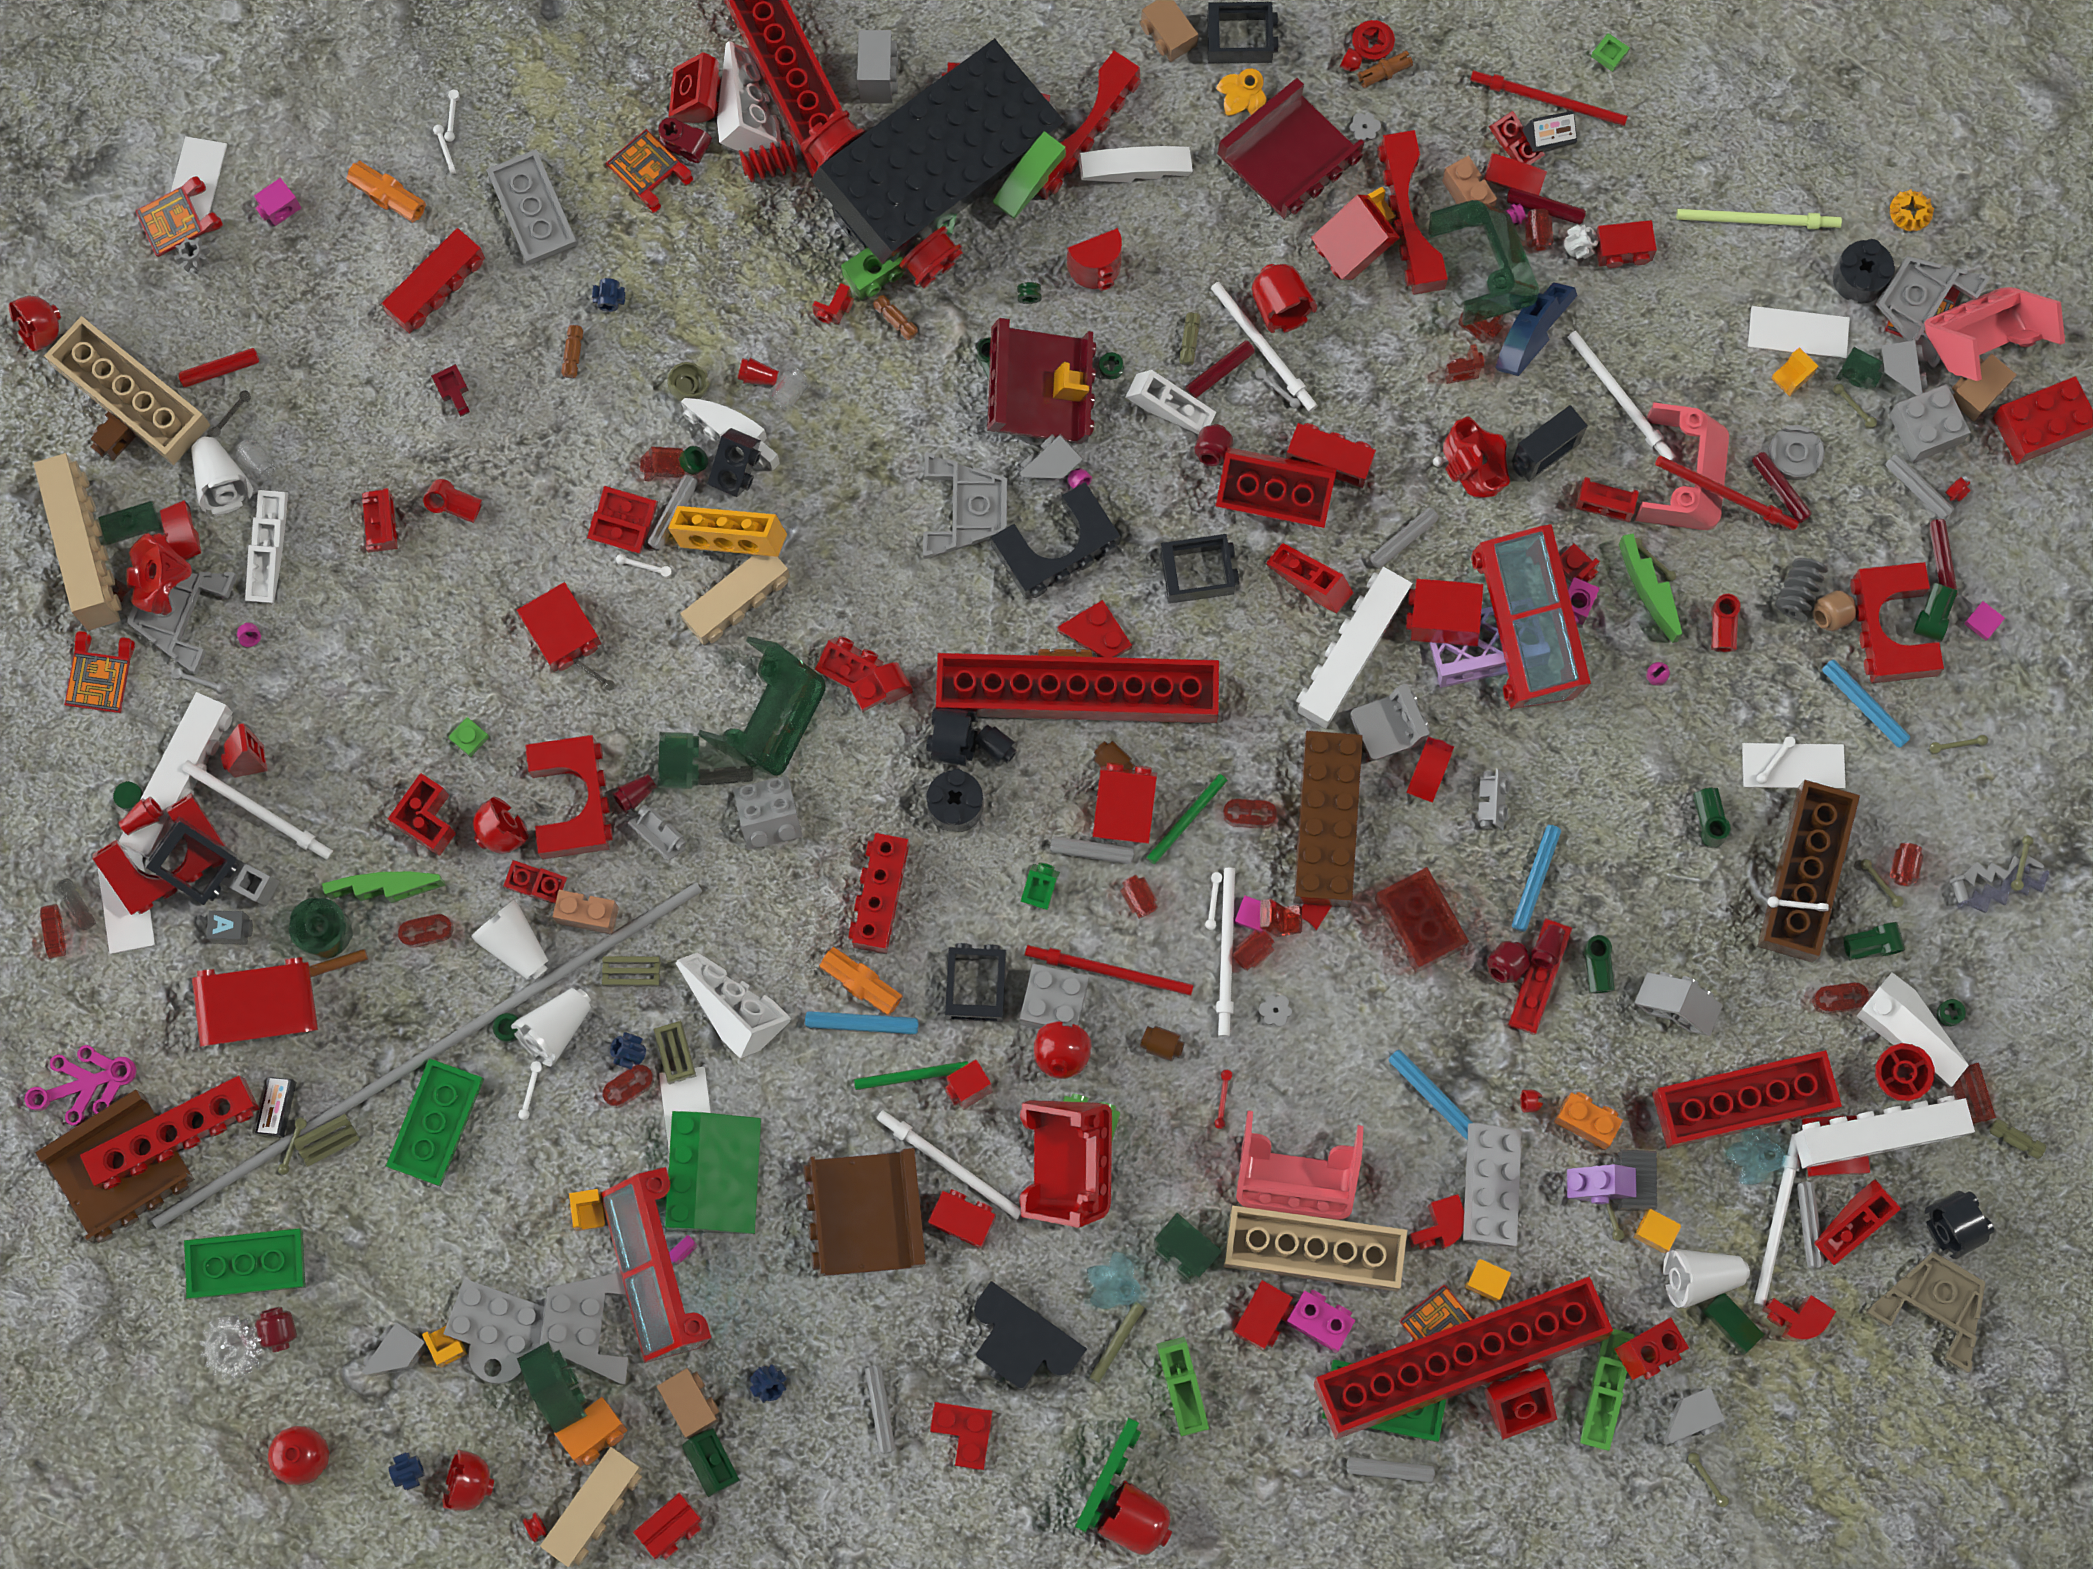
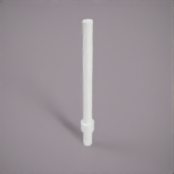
M1220 282L1213 284L1211 290L1288 385L1287 389L1292 396L1297 397L1309 412L1316 409L1318 405L1306 391L1307 387L1300 378L1296 379Z
M1577 331L1572 332L1567 338L1647 437L1645 441L1652 449L1655 448L1661 456L1673 461L1676 456L1664 442L1665 437L1659 430H1655Z
M189 760L182 767V770L297 841L296 845L304 850L310 849L326 860L333 853V850L315 840L316 836L306 830L302 832Z
M1224 868L1220 999L1216 1003V1014L1219 1015V1037H1230V1015H1233L1234 1002H1231L1235 868Z
M884 1110L877 1116L876 1119L894 1131L893 1135L898 1139L908 1141L1016 1220L1021 1216L1020 1207L912 1131L913 1127L905 1121H898Z
M1794 1134L1791 1136L1788 1154L1784 1155L1782 1168H1784L1754 1300V1304L1760 1306L1766 1305L1795 1172L1799 1171L1801 1164Z

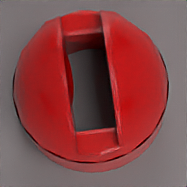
M1348 48L1340 68L1350 72L1358 70L1362 63L1361 55L1357 51Z
M1532 1089L1522 1090L1520 1095L1522 1111L1524 1113L1539 1111L1543 1106V1102H1538V1099L1543 1098L1542 1094Z

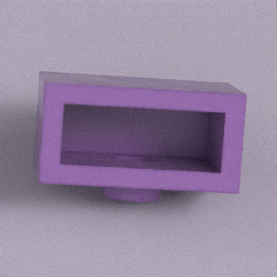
M1613 1164L1567 1169V1197L1591 1201L1592 1204H1609L1611 1199L1636 1197V1168Z

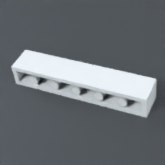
M1385 567L1382 568L1379 574L1373 573L1366 586L1369 588L1368 593L1365 597L1359 596L1352 609L1356 611L1351 620L1346 618L1338 633L1342 634L1337 643L1332 641L1324 655L1328 657L1323 666L1318 664L1310 678L1314 680L1309 689L1304 687L1296 700L1299 703L1297 713L1327 729L1409 594L1412 586L1410 581Z
M198 692L195 693L141 799H147L148 797L155 799L163 810L164 815L159 818V822L135 831L129 836L123 832L119 842L124 848L146 858L151 856L174 823L167 813V808L190 793L194 795L193 789L197 781H199L183 771L182 767L189 760L206 771V764L210 756H213L219 748L220 736L223 731L230 727L233 712L227 705Z
M1953 1095L1937 1099L1938 1104L1928 1105L1927 1101L1910 1104L1911 1109L1903 1111L1901 1106L1884 1109V1114L1875 1116L1874 1112L1870 1111L1856 1115V1120L1847 1121L1845 1116L1829 1120L1830 1125L1820 1127L1819 1122L1802 1125L1803 1130L1794 1134L1802 1169L1970 1135L1975 1130L1966 1098L1955 1100Z

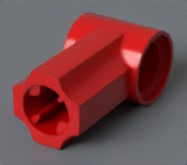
M445 479L435 480L423 498L424 506L433 513H442L444 511L472 523L476 521L483 503L482 499L455 489L452 483Z
M1728 593L1719 596L1711 607V650L1727 653L1737 650L1738 612L1741 606L1738 598ZM1719 605H1729L1732 609V613H1722L1719 609Z

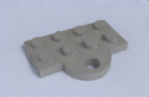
M464 1279L443 1335L470 1344L469 1362L478 1377L493 1384L508 1383L516 1379L524 1371L527 1364L555 1374L560 1360L559 1356L540 1348L544 1306ZM491 1360H498L502 1366L501 1372L497 1376L491 1377L486 1373V1365Z

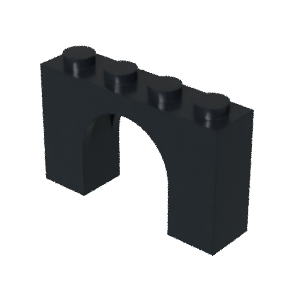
M1086 482L1062 495V505L1077 527L1080 535L1076 547L1069 554L1060 558H1045L1036 554L1028 546L1015 524L990 537L992 548L1025 600L1031 596L1033 598L1041 596L1047 591L1046 587L1055 582L1057 584L1063 583L1070 578V573L1079 568L1084 570L1090 567L1097 557L1101 555L1108 556L1118 549L1120 534Z

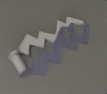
M2028 855L2024 867V873L2026 874L2022 879L2024 887L2019 891L2025 896L2029 895L2030 887L2042 893L2049 876L2048 870L2043 872L2038 882L2028 876L2030 874V866L2038 869L2044 868L2042 863ZM2014 856L2008 871L1992 862L1986 870L1981 864L1976 862L1962 876L1951 879L1949 883L1953 886L1958 901V909L1969 906L1987 913L1991 898L2002 905H2006L2011 883L2016 880L2020 859ZM1977 875L1989 883H1992L1994 875L2003 880L1999 890L1986 883L1982 895L1975 890L1972 899H1969L1963 881L1974 886Z

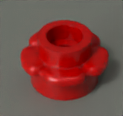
M1962 477L1958 478L1945 491L1950 497L1949 500L1953 501L1956 499L1960 502L1971 491L1967 487L1970 481L1966 482Z

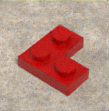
M934 1402L930 1432L959 1436L955 1466L984 1470L993 1411Z

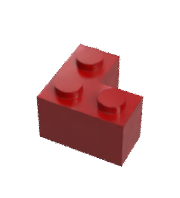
M420 773L387 819L395 828L439 857L456 834L448 824L435 816L450 795L442 786Z

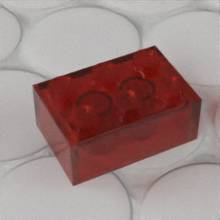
M1428 867L1377 892L1374 900L1415 974L1463 950L1469 943L1467 936Z

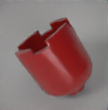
M1269 264L1265 266L1252 283L1253 298L1267 329L1271 333H1275L1276 329L1281 328L1284 333L1297 329L1308 321L1306 316L1311 311L1314 313L1317 311V304L1300 273L1289 264Z
M1124 1480L1113 1495L1117 1501L1112 1510L1106 1508L1097 1526V1533L1136 1554L1147 1555L1154 1552L1159 1545L1164 1547L1169 1541L1172 1531L1168 1529L1171 1521L1170 1512L1162 1502Z

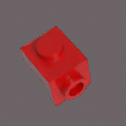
M840 283L829 306L814 301L812 309L815 317L823 323L830 324L832 322L839 325L844 313H849L853 305L854 298H852L850 286Z

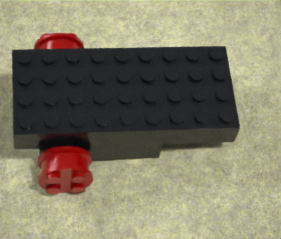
M994 38L866 133L862 128L857 129L849 120L850 113L847 110L843 111L839 108L829 116V121L824 125L821 122L816 124L809 131L810 136L801 145L803 146L802 151L804 154L810 153L818 163V170L811 181L882 264L889 260L895 262L915 247L901 261L899 266L902 269L907 268L916 278L915 285L917 287L922 286L925 289L936 280L935 276L940 272L942 274L948 272L955 265L954 262L963 255L961 244L955 245L946 234L948 229L945 226H941L985 194L998 177L1021 161L1044 131L1052 137L1065 121Z

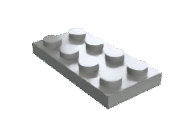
M536 149L486 169L527 266L578 245Z
M1480 1123L1468 1124L1463 1240L1507 1247L1517 1246L1521 1130Z

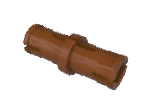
M1405 50L1388 60L1383 58L1379 60L1377 65L1358 72L1359 81H1364L1361 84L1362 87L1367 88L1383 79L1389 80L1394 74L1412 67L1413 61L1411 56L1407 58L1409 52Z

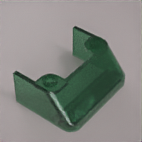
M1470 200L1430 212L1428 234L1430 238L1466 227L1483 225L1500 268L1492 272L1488 277L1487 288L1489 294L1464 301L1462 318L1464 326L1532 306L1537 301L1539 295V286L1510 214L1506 210L1478 200Z
M748 636L746 642L763 654L758 665V675L762 681L768 684L744 732L736 728H729L723 735L699 730L697 735L725 755L764 773L778 776L786 770L825 693L826 684L821 675L777 642Z

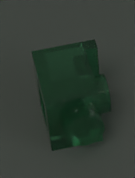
M1853 347L1836 379L1841 381L1844 377L1856 387L1868 389L1869 386L1875 388L1883 375L1879 371L1883 361Z

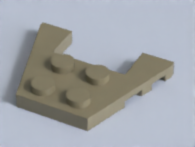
M1933 1251L1870 1306L1865 1314L1890 1327L1903 1303L1906 1302L1957 1333L1943 1360L1963 1372L1969 1373L1972 1369L1973 1362L1971 1360L1973 1348L1976 1344L1977 1336L1975 1335L1978 1319H1980L1985 1281Z

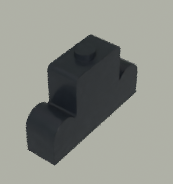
M990 1281L976 1301L974 1313L978 1322L984 1326H995L977 1351L976 1357L981 1363L991 1369L988 1374L1001 1384L1007 1380L1019 1390H1024L1043 1362H1046L1048 1371L1052 1375L1064 1378L1074 1371L1087 1352L1086 1347L993 1281Z

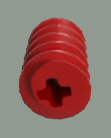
M792 138L789 147L784 140L780 141L779 149H777L773 142L770 143L768 152L763 145L759 146L758 154H756L752 147L748 150V156H745L743 151L739 150L744 174L751 182H755L757 173L762 180H765L766 171L770 173L772 178L776 177L778 168L783 175H786L787 166L791 168L793 173L797 172L798 163Z

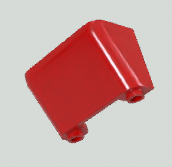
M302 957L285 959V965L222 974H215V969L197 971V977L192 978L200 1047L318 1030L309 962H303Z
M1038 1100L1023 1102L1020 1119L1026 1129L1034 1130V1184L1026 1187L1020 1194L1021 1217L1078 1228L1104 1218L1111 1206L1112 1110L1110 1106L1093 1102Z

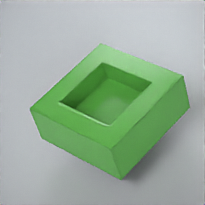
M1607 33L1594 49L1591 57L1613 72L1627 55L1630 48Z
M466 717L448 738L471 758L487 741L489 735Z

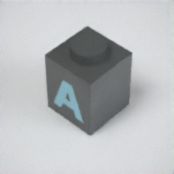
M209 910L206 938L213 944L247 945L248 937L252 936L253 922L249 920L250 917L243 911Z

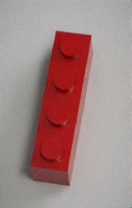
M456 228L381 303L386 314L409 334L414 329H419L425 323L426 317L433 310H438L444 304L445 298L452 291H457L471 272H476L482 266L485 256L481 247L459 228Z

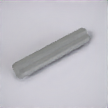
M1898 454L1893 455L1887 461L1886 467L1940 519H1946L1953 512L1954 508Z
M687 474L683 476L648 540L651 547L661 550L671 534L668 527L677 506L687 505L698 484L697 479Z
M1431 507L1427 508L1372 554L1370 560L1374 566L1382 568L1432 526L1439 517L1435 510Z
M1056 836L1052 837L1050 845L1052 853L1125 864L1133 862L1134 849L1129 847Z
M1809 1181L1800 1182L1797 1185L1807 1266L1808 1268H1821L1824 1266V1256L1814 1244L1821 1235L1814 1183Z
M879 1365L870 1366L865 1371L879 1451L882 1454L895 1451V1443L882 1369Z
M1350 1457L1347 1460V1473L1421 1482H1433L1435 1476L1433 1466Z

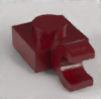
M456 364L431 375L444 402L452 399L460 417L470 413L462 396L463 393L469 390Z

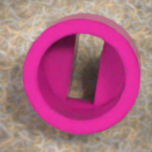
M1076 468L1068 474V483L1073 489L1084 482L1089 485L1092 481V476L1082 468Z
M246 622L238 627L237 637L242 646L252 647L261 640L260 631L255 624Z
M1663 662L1651 664L1646 672L1647 680L1655 686L1665 684L1670 676V670ZM1659 668H1662L1664 671L1655 678L1652 674Z

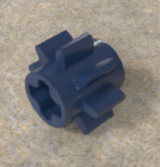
M601 279L599 286L593 285V303H597V308L602 311H616L618 304H625V288L620 287V282L615 279Z
M624 1032L623 1037H616L610 1046V1054L612 1057H615L613 1063L630 1070L633 1068V1064H641L646 1055V1047L641 1044L643 1038Z
M773 1364L769 1367H759L753 1376L749 1378L753 1383L749 1388L754 1397L759 1396L762 1403L777 1400L783 1391H786V1387L782 1382L787 1378L782 1370L777 1371Z
M406 1452L393 1457L395 1464L389 1466L388 1470L395 1487L403 1485L404 1490H410L420 1486L418 1478L425 1476L419 1457L416 1455L410 1458L409 1453Z

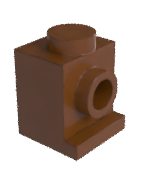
M108 411L105 414L108 420L100 424L90 438L93 442L90 448L103 458L107 455L114 461L136 436L128 426Z

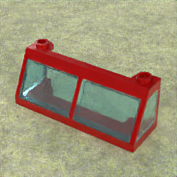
M1552 524L1480 542L1472 552L1471 562L1474 569H1477L1480 574L1485 575L1509 678L1503 686V695L1505 700L1509 702L1510 709L1574 700L1591 684Z
M666 1167L636 1174L600 1194L644 1363L701 1349L711 1339L708 1323L701 1314L695 1312L685 1314L655 1200L663 1198L670 1189V1180Z

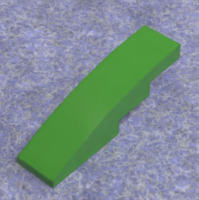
M1634 533L1623 535L1619 542V547L1627 572L1640 599L1672 643L1678 642L1682 636V630L1669 581L1658 583L1652 558L1640 559Z
M411 871L376 872L322 883L324 894L330 900L355 893V896L362 902L385 894V897L391 903L446 886L439 874Z
M1613 1329L1610 1337L1600 1343L1580 1439L1582 1444L1610 1451L1627 1370L1614 1349L1633 1339L1635 1334Z

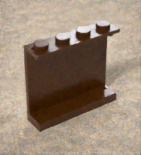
M138 1090L132 1091L35 1152L40 1162L48 1165L88 1233L84 1236L85 1239L92 1243L107 1241L114 1235L113 1231L121 1226L128 1227L139 1220L138 1215L146 1210L150 1212L164 1204L163 1200L172 1194L176 1196L183 1193L189 1188L188 1184L195 1180L181 1155L176 1151L172 1159L163 1163L156 1161L147 1166L148 1170L134 1177L130 1174L120 1179L122 1183L112 1189L105 1190V1188L101 1189L93 1185L80 1155L157 1117L145 1095ZM166 1132V1140L171 1142L172 1140ZM148 1140L142 1142L139 1147L141 1155H146L150 1151L151 1144ZM122 1154L116 1155L113 1159L114 1168H120L124 1163V1156Z
M914 1148L902 1149L899 1153L815 1159V1156L809 1158L808 1165H804L803 1173L804 1181L810 1183V1194H806L807 1211H812L813 1223H809L810 1241L815 1240L816 1252L811 1253L812 1269L818 1271V1277L922 1268L926 1264Z

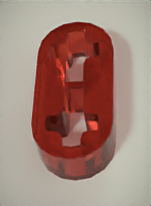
M1231 799L1225 804L1223 810L1225 822L1234 827L1268 828L1273 825L1277 816L1274 804L1265 800ZM1233 806H1237L1240 812H1248V815L1240 814L1238 819H1233V815L1228 813V811H1232ZM1261 808H1266L1267 813L1272 814V816H1268L1266 821H1262L1261 816L1251 815V813H1260Z
M57 904L43 906L40 908V917L46 953L50 959L65 956L66 943L60 909Z
M434 914L403 922L398 929V937L405 946L416 948L448 940L453 934L454 926L447 916ZM438 921H441L443 925H447L446 928H443V933L440 935L435 930L428 931V929L437 927ZM411 927L415 931L423 930L424 932L416 934L413 941L405 937V934L409 933V928Z
M1856 982L1824 986L1814 993L1812 1004L1822 1014L1853 1011L1860 1009L1868 1002L1869 992L1863 984ZM1852 989L1855 990L1856 994H1861L1862 998L1857 1000V1003H1855L1854 999H1844V996L1849 995ZM1826 993L1827 997H1837L1838 1000L1831 1002L1829 1007H1827L1826 1003L1820 1002L1819 999Z
M645 1065L633 1066L631 1070L628 1069L605 1085L603 1089L604 1100L609 1106L614 1108L625 1106L652 1087L654 1083L653 1072ZM640 1071L641 1074H648L645 1077L646 1083L644 1085H641L639 1082L632 1086L629 1085L636 1080L635 1074ZM627 1086V1089L620 1094L621 1100L609 1099L612 1095V1088L615 1087L617 1090H621Z

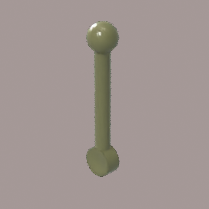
M1836 384L1833 388L1834 393L1840 394L1865 420L1867 428H1874L1877 424L1876 418L1869 417L1844 391L1842 384Z
M1635 538L1638 550L1647 558H1652L1653 564L1665 574L1668 581H1674L1676 573L1669 571L1644 548L1641 539Z
M1980 735L1976 739L1946 744L1933 742L1929 746V751L1932 754H1938L1944 749L1974 744L1984 746L1988 743V738L1985 735Z
M2026 835L2022 839L2024 846L2016 880L2011 883V888L2014 891H2020L2024 887L2022 876L2029 846L2034 842L2030 835Z
M1863 859L1860 863L1861 868L1868 870L1892 899L1891 904L1893 907H1901L1904 903L1903 898L1896 896L1872 868V863L1869 859Z
M303 1117L295 1120V1132L283 1164H280L278 1167V1172L282 1175L287 1174L290 1169L288 1165L295 1148L293 1140L299 1138L301 1130L306 1127L307 1122Z
M1609 1200L1606 1208L1614 1230L1612 1238L1620 1241L1624 1238V1232L1619 1229L1611 1201Z
M1691 1452L1688 1455L1689 1462L1695 1464L1717 1498V1505L1719 1507H1726L1729 1499L1721 1495L1700 1463L1699 1455L1696 1452Z

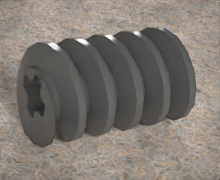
M1797 558L1792 563L1793 568L1788 572L1789 578L1784 581L1785 588L1781 589L1779 593L1780 598L1776 600L1775 605L1784 615L1797 621H1806L1808 617L1802 611L1810 612L1812 609L1811 605L1806 603V601L1814 602L1816 600V597L1810 592H1819L1820 587L1814 582L1822 583L1824 577L1819 572L1827 573L1828 568L1823 563L1813 559Z

